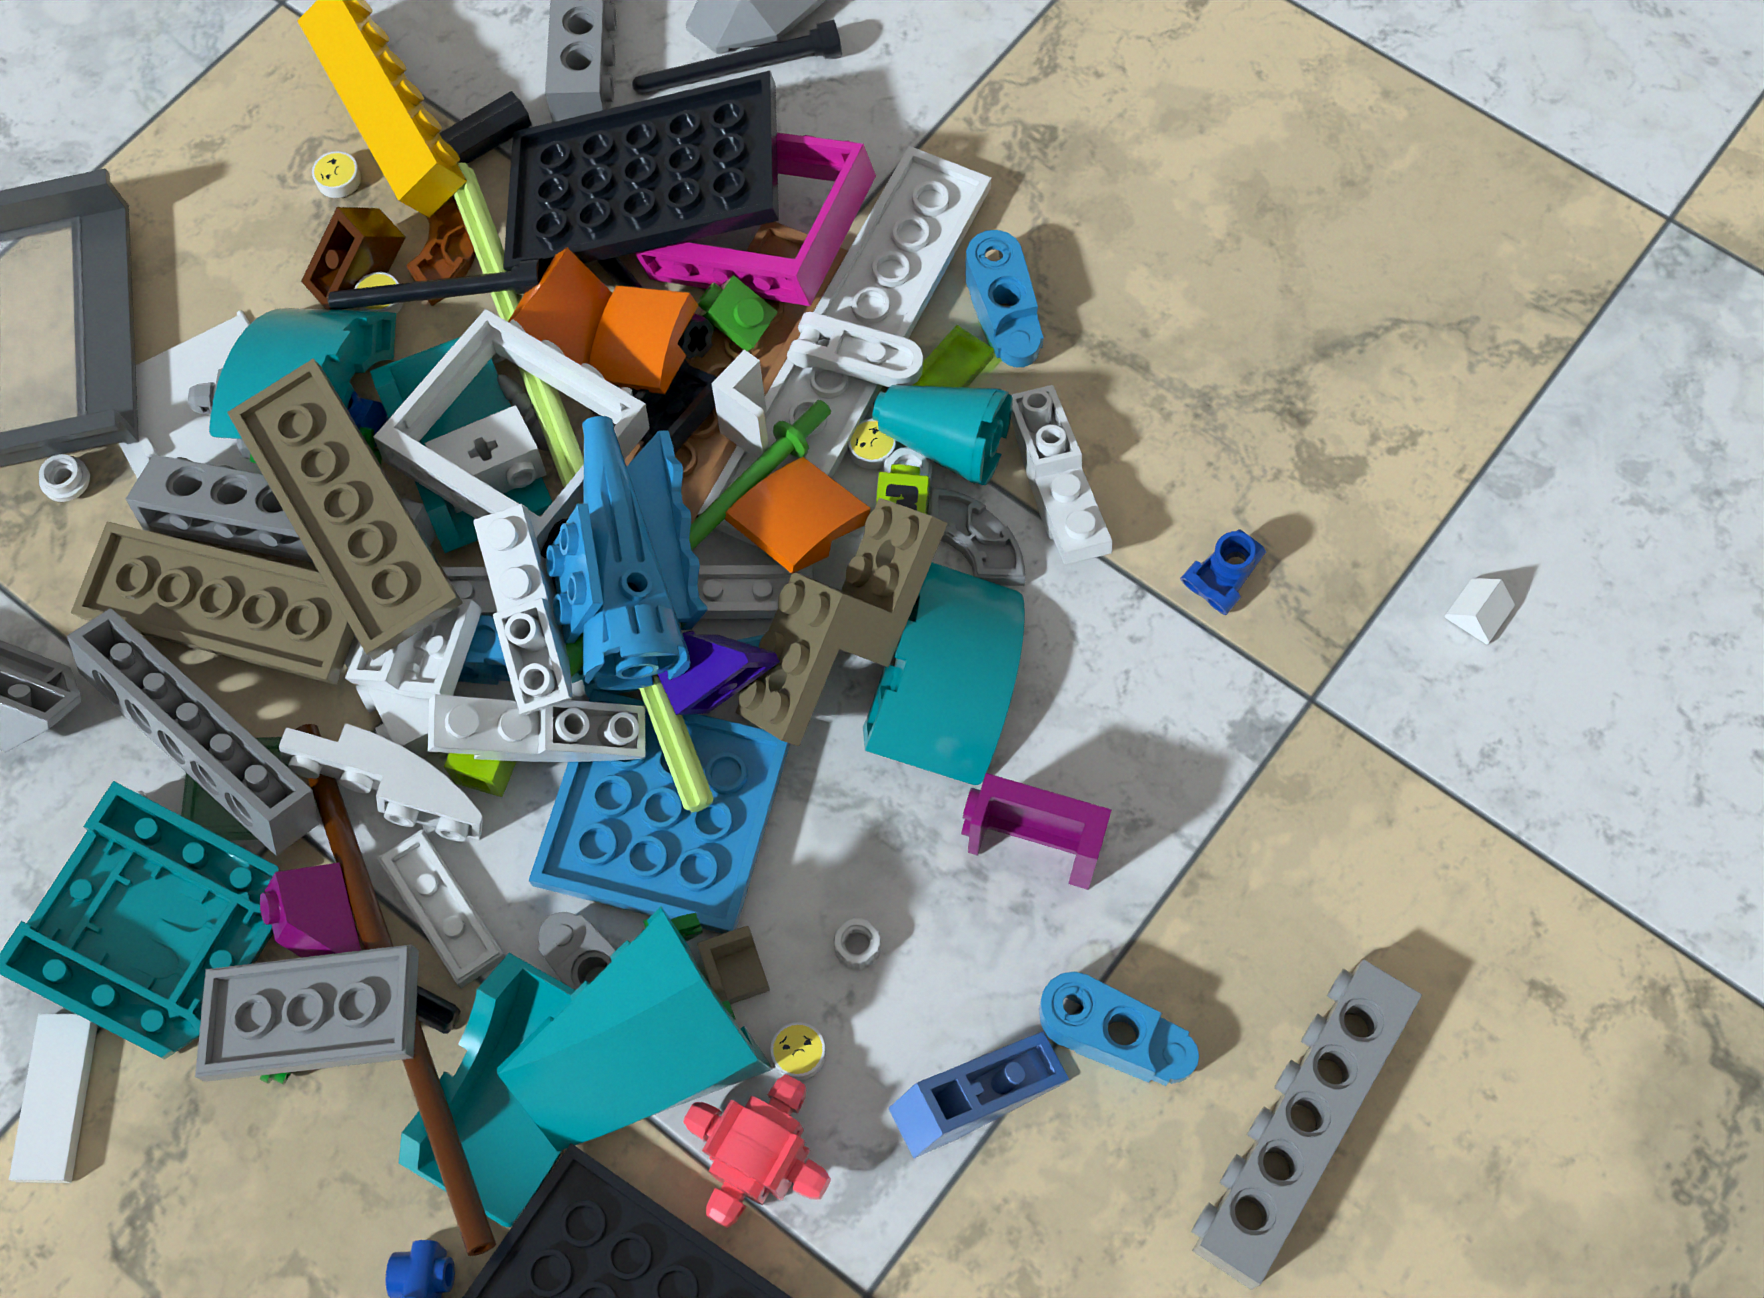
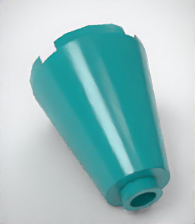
M891 385L886 393L880 392L878 394L872 416L873 420L878 421V429L881 433L973 484L987 485L1002 455L996 452L1001 437L1007 439L1013 398L1012 395L1008 394L1009 392L997 388Z

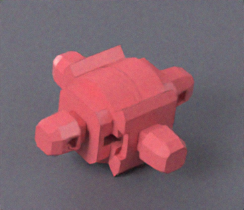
M787 1074L777 1079L767 1094L771 1099L769 1103L751 1096L746 1106L743 1107L736 1101L730 1100L722 1114L720 1109L705 1102H694L683 1122L687 1129L706 1142L702 1151L709 1155V1159L713 1162L708 1172L716 1180L723 1183L720 1190L714 1188L706 1206V1216L726 1228L735 1224L745 1210L746 1206L742 1203L745 1197L763 1205L770 1193L783 1201L790 1186L793 1184L792 1190L795 1193L811 1200H820L830 1184L831 1178L823 1167L811 1159L804 1163L810 1149L804 1146L805 1141L800 1137L804 1131L802 1125L791 1117V1114L793 1112L799 1113L806 1097V1086Z

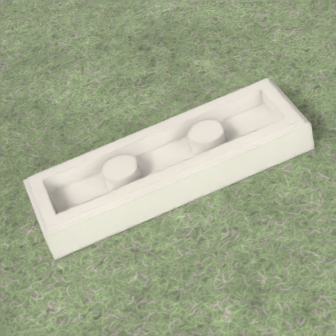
M423 829L377 858L460 988H463L499 964L506 957Z
M38 1014L10 1169V1181L17 1183H72L98 1025L77 1014Z

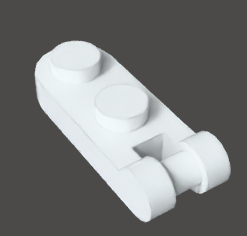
M814 312L803 314L798 326V330L801 333L799 339L792 341L787 353L788 360L799 367L811 368L816 366L886 387L891 385L912 386L919 380L923 370V354L921 348L915 342L901 336ZM825 338L830 341L826 347L817 344L818 340Z

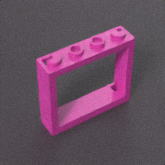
M777 133L778 174L835 182L796 259L690 242L676 243L636 252L635 254L651 280L707 289L713 282L721 286L734 275L763 299L811 306L876 177L864 144L849 142V140L839 141L816 138L810 135L800 136Z

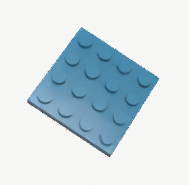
M596 689L592 690L589 702L645 706L642 700ZM645 706L644 758L617 761L568 762L528 881L533 887L649 916L660 906H662L670 919L696 912L702 929L721 934L736 930L790 743L781 741L763 729L701 714L682 715L714 797L713 803L709 807L692 813L682 805Z

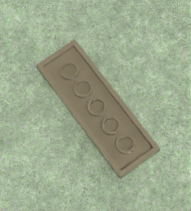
M314 358L227 412L366 655L375 660L463 604L323 368Z
M108 521L71 610V614L91 621L111 608L139 634L337 685L355 635L319 572Z

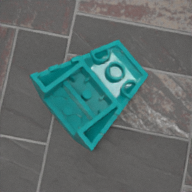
M662 906L647 919L649 925L632 942L626 940L610 956L612 962L591 983L586 980L570 995L572 1001L555 1018L549 1016L497 1068L498 1076L557 1152L568 1148L571 1143L577 1145L603 1136L673 1107L773 1070L771 1064L744 1026L742 1028L738 1027L702 975L689 945Z

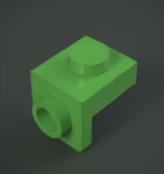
M734 275L721 286L713 282L697 302L702 309L699 315L707 318L712 325L747 352L756 345L778 313L777 310Z

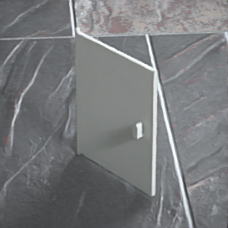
M242 310L237 312L236 317L136 365L139 442L126 444L122 441L119 444L137 479L153 454L170 458L183 457L197 463L214 466L226 465L237 470L262 474L256 463L250 462V459L243 458L236 444L237 439L217 438L210 435L211 414L197 413L191 409L188 403L190 387L201 383L214 382L216 384L218 370L223 368L235 342L250 325ZM167 535V536L174 537V538H180V537H177V536Z

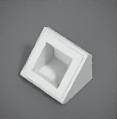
M1472 578L1446 613L1445 618L1488 645L1515 604L1502 579Z

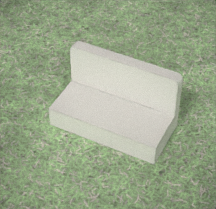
M744 349L711 384L720 433L755 459H758L769 448L764 413L766 411L760 360Z

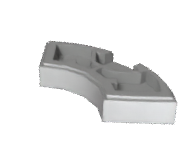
M930 487L928 515L948 523L941 541L962 552L972 567L973 576L998 585L1025 586L1023 556L1019 544L1009 527H1005L997 517L986 509V505L978 500L956 491Z

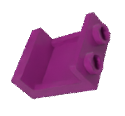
M986 773L981 790L972 787L970 789L962 818L965 820L961 834L969 837L968 853L977 856L987 830H994L1075 854L1076 857L1068 884L1089 890L1112 809Z

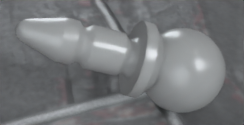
M504 374L499 375L497 380L503 395L507 400L512 401V406L516 405L521 416L525 417L523 420L538 449L550 451L529 395L522 391L523 388L519 383Z

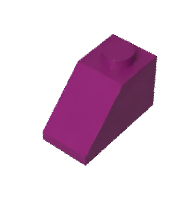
M339 862L275 872L266 890L260 896L261 916L266 925H272L275 942L301 958L361 951Z

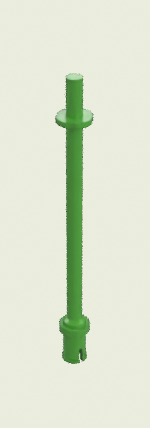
M817 400L792 425L785 421H778L774 425L773 434L776 441L691 524L689 535L691 551L725 519L726 511L738 499L766 478L790 454L797 458L805 457L808 454L809 445L806 438L831 414V409L824 401ZM583 632L575 643H566L571 678L583 667Z

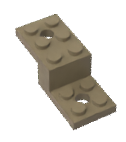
M879 498L875 509L867 517L865 533L856 555L847 566L846 579L841 590L796 572L791 574L788 584L783 587L779 594L778 609L769 631L763 635L759 643V648L775 652L780 662L740 690L739 704L735 713L781 741L800 746L839 649L889 667L948 523L925 513Z

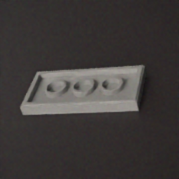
M403 945L206 969L195 1077L206 1082L414 1058L419 950L413 945Z

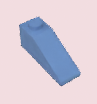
M1042 1031L917 1082L888 1109L913 1158H916L951 1143L1065 1084L1069 1078Z

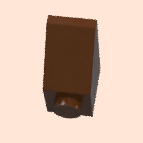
M336 207L301 282L325 309L332 310L327 300L331 291L354 289L360 279L371 273L384 272L388 274L406 236L380 208Z

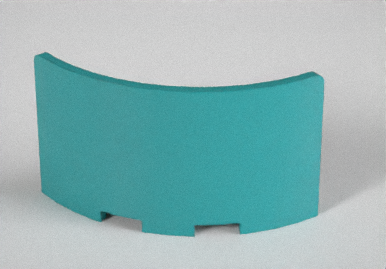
M281 308L266 312L256 318L239 336L224 363L213 399L209 427L210 435L217 438L242 439L227 412L313 358L323 368L347 408L354 390L349 382L355 373H365L369 367L381 360H394L396 313Z
M460 337L370 371L388 418L396 412ZM492 358L435 422L419 443L426 446L425 443L511 407L509 400L503 395L497 377L499 375ZM542 477L534 480V482L526 487L515 488L503 493L518 504H523L528 510L538 516L543 515L553 502ZM415 481L444 553L478 540L473 522L474 517L464 511L456 513L450 502Z
M933 562L931 563L898 643L894 666L883 667L873 702L863 725L865 751L971 785H979L983 782L1005 723L1021 658L1025 608L1024 598L1020 592Z
M511 953L506 955L477 988L468 1023L458 1044L466 1049L467 1052L454 1076L444 1072L440 1078L487 1217L504 1227H512L551 1172L563 1150L556 1151L498 1076L497 1068L549 1016L555 1018L572 1001L570 995L575 991V989ZM418 1111L401 1133L399 1164L446 1192L420 1111Z

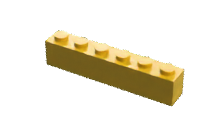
M317 0L297 20L398 201L430 218L467 182L457 164L460 161L458 154L440 136L441 125L423 107L421 102L424 100V97L420 90L407 80L404 74L407 68L402 60L387 46L389 37L370 17V14L373 12L370 5L365 0Z

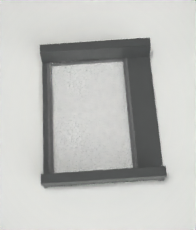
M106 168L1 190L0 467L122 441L126 444L139 442L129 205L110 182V173Z

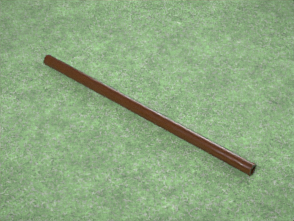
M305 724L295 729L321 737L319 728L315 724ZM322 774L316 779L307 778L313 791L314 800L335 862L340 863L349 903L365 950L394 947L336 778ZM416 1013L414 1058L403 1059L402 1061L468 1256H477L494 1248L496 1242Z

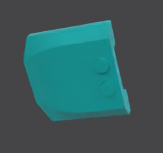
M113 781L83 827L87 832L27 923L23 921L19 923L0 952V975L165 1060L199 1037L206 969L254 964L273 934L272 925H266L263 922L260 911V896L266 890L275 872L281 870L273 863Z

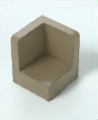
M744 926L697 943L711 988L721 1002L729 1000L731 1005L770 991L749 926Z

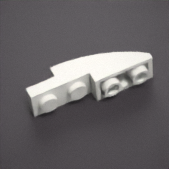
M1049 385L1012 394L1011 420L1023 464L1049 540L1054 539L1063 564L1066 565L1111 554V536L1082 469V453L1054 386Z
M518 504L474 519L475 530L498 611L492 615L519 714L526 715L573 699L570 664L566 643H564L562 625L555 623L553 615V600L556 591L553 579L547 573L546 559L540 554L528 508L523 504Z
M435 694L429 699L428 751L474 754V759L499 761L590 762L642 759L645 757V706L568 700L526 715H520L516 701Z
M347 723L344 725L338 742L286 727L279 744L283 764H287L293 773L312 779L318 778L320 774L340 780L339 783L343 787L359 793H369L371 789L378 790L376 793L378 812L384 813L385 819L397 825L413 827L415 822L436 828L435 832L438 835L454 841H465L466 837L480 839L483 815L467 795L446 775L403 746L373 732Z

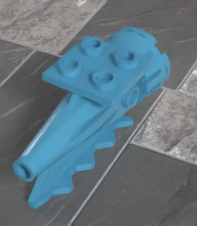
M595 416L586 419L582 423L584 433V504L576 505L566 523L561 525L560 532L552 545L548 546L546 551L547 573L550 577H555L557 590L553 600V615L555 623L562 625L564 643H575L583 632V675L586 683L589 684L595 678L597 688L604 690L644 688L654 685L652 675L667 671L668 679L671 680L689 669V652L681 630H691L708 610L707 606L699 598L697 585L700 564L699 558L691 551L689 541L691 512L683 504L681 495L683 466L675 457L669 431H658L626 466L614 430L613 420L607 416Z

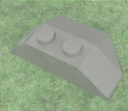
M697 0L686 22V30L713 52L720 54L729 52V48H747L778 41L826 0Z
M0 640V750L7 752L50 729L81 703V693L77 688L76 680L69 666Z

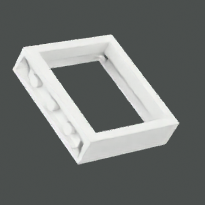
M485 309L375 434L374 440L385 463L477 519L516 506L518 503L422 445L419 441L495 353L599 415L610 417L613 423L616 424L614 430L624 460L650 428L646 404L633 396L632 389L628 387L618 388L605 380L603 375L593 366L587 363L580 365L566 357L563 351L551 341H539L527 334L523 327L512 319L510 322H507ZM584 465L541 517L528 510L540 553L555 523L561 519L569 518L577 504H584Z

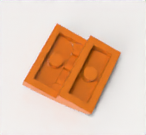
M567 247L554 256L538 285L524 294L508 322L512 319L523 327L527 334L539 341H551L563 351L566 357L580 365L582 363L589 364L596 331L612 292Z
M616 286L598 325L589 365L596 368L605 380L620 388L631 387L638 391L645 389L652 393L665 394L686 357V354L677 343L699 305L692 295L686 292Z
M801 457L778 469L746 492L726 511L725 520L793 574L829 557L832 541L865 526L871 508L806 458Z

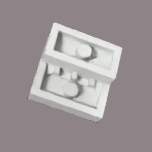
M461 599L463 604L375 660L366 655L358 641L345 679L361 686L417 698L430 699L435 694L453 696L483 608L472 599Z

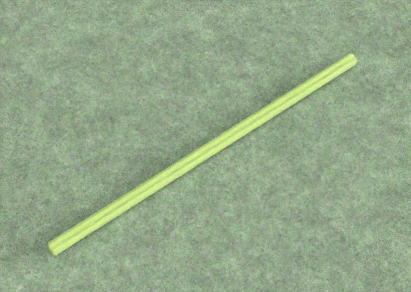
M458 163L467 182L454 193V197L483 274L506 272L503 269L504 249L474 170L468 168L466 163ZM514 290L491 293L499 317L508 322L522 299L521 294H516ZM518 366L562 485L565 488L584 465V458L559 392L556 388ZM658 674L652 675L654 685L639 688L683 807L692 813L701 811L713 803L714 797L683 716L676 715Z

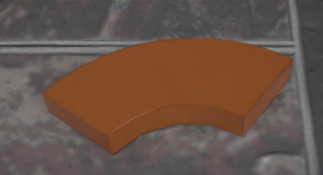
M452 196L430 218L427 217L430 225L428 241L421 253L406 264L409 274L415 282L466 276L473 264L476 253L455 197ZM444 298L430 299L427 301L431 306H433L436 303L443 300Z

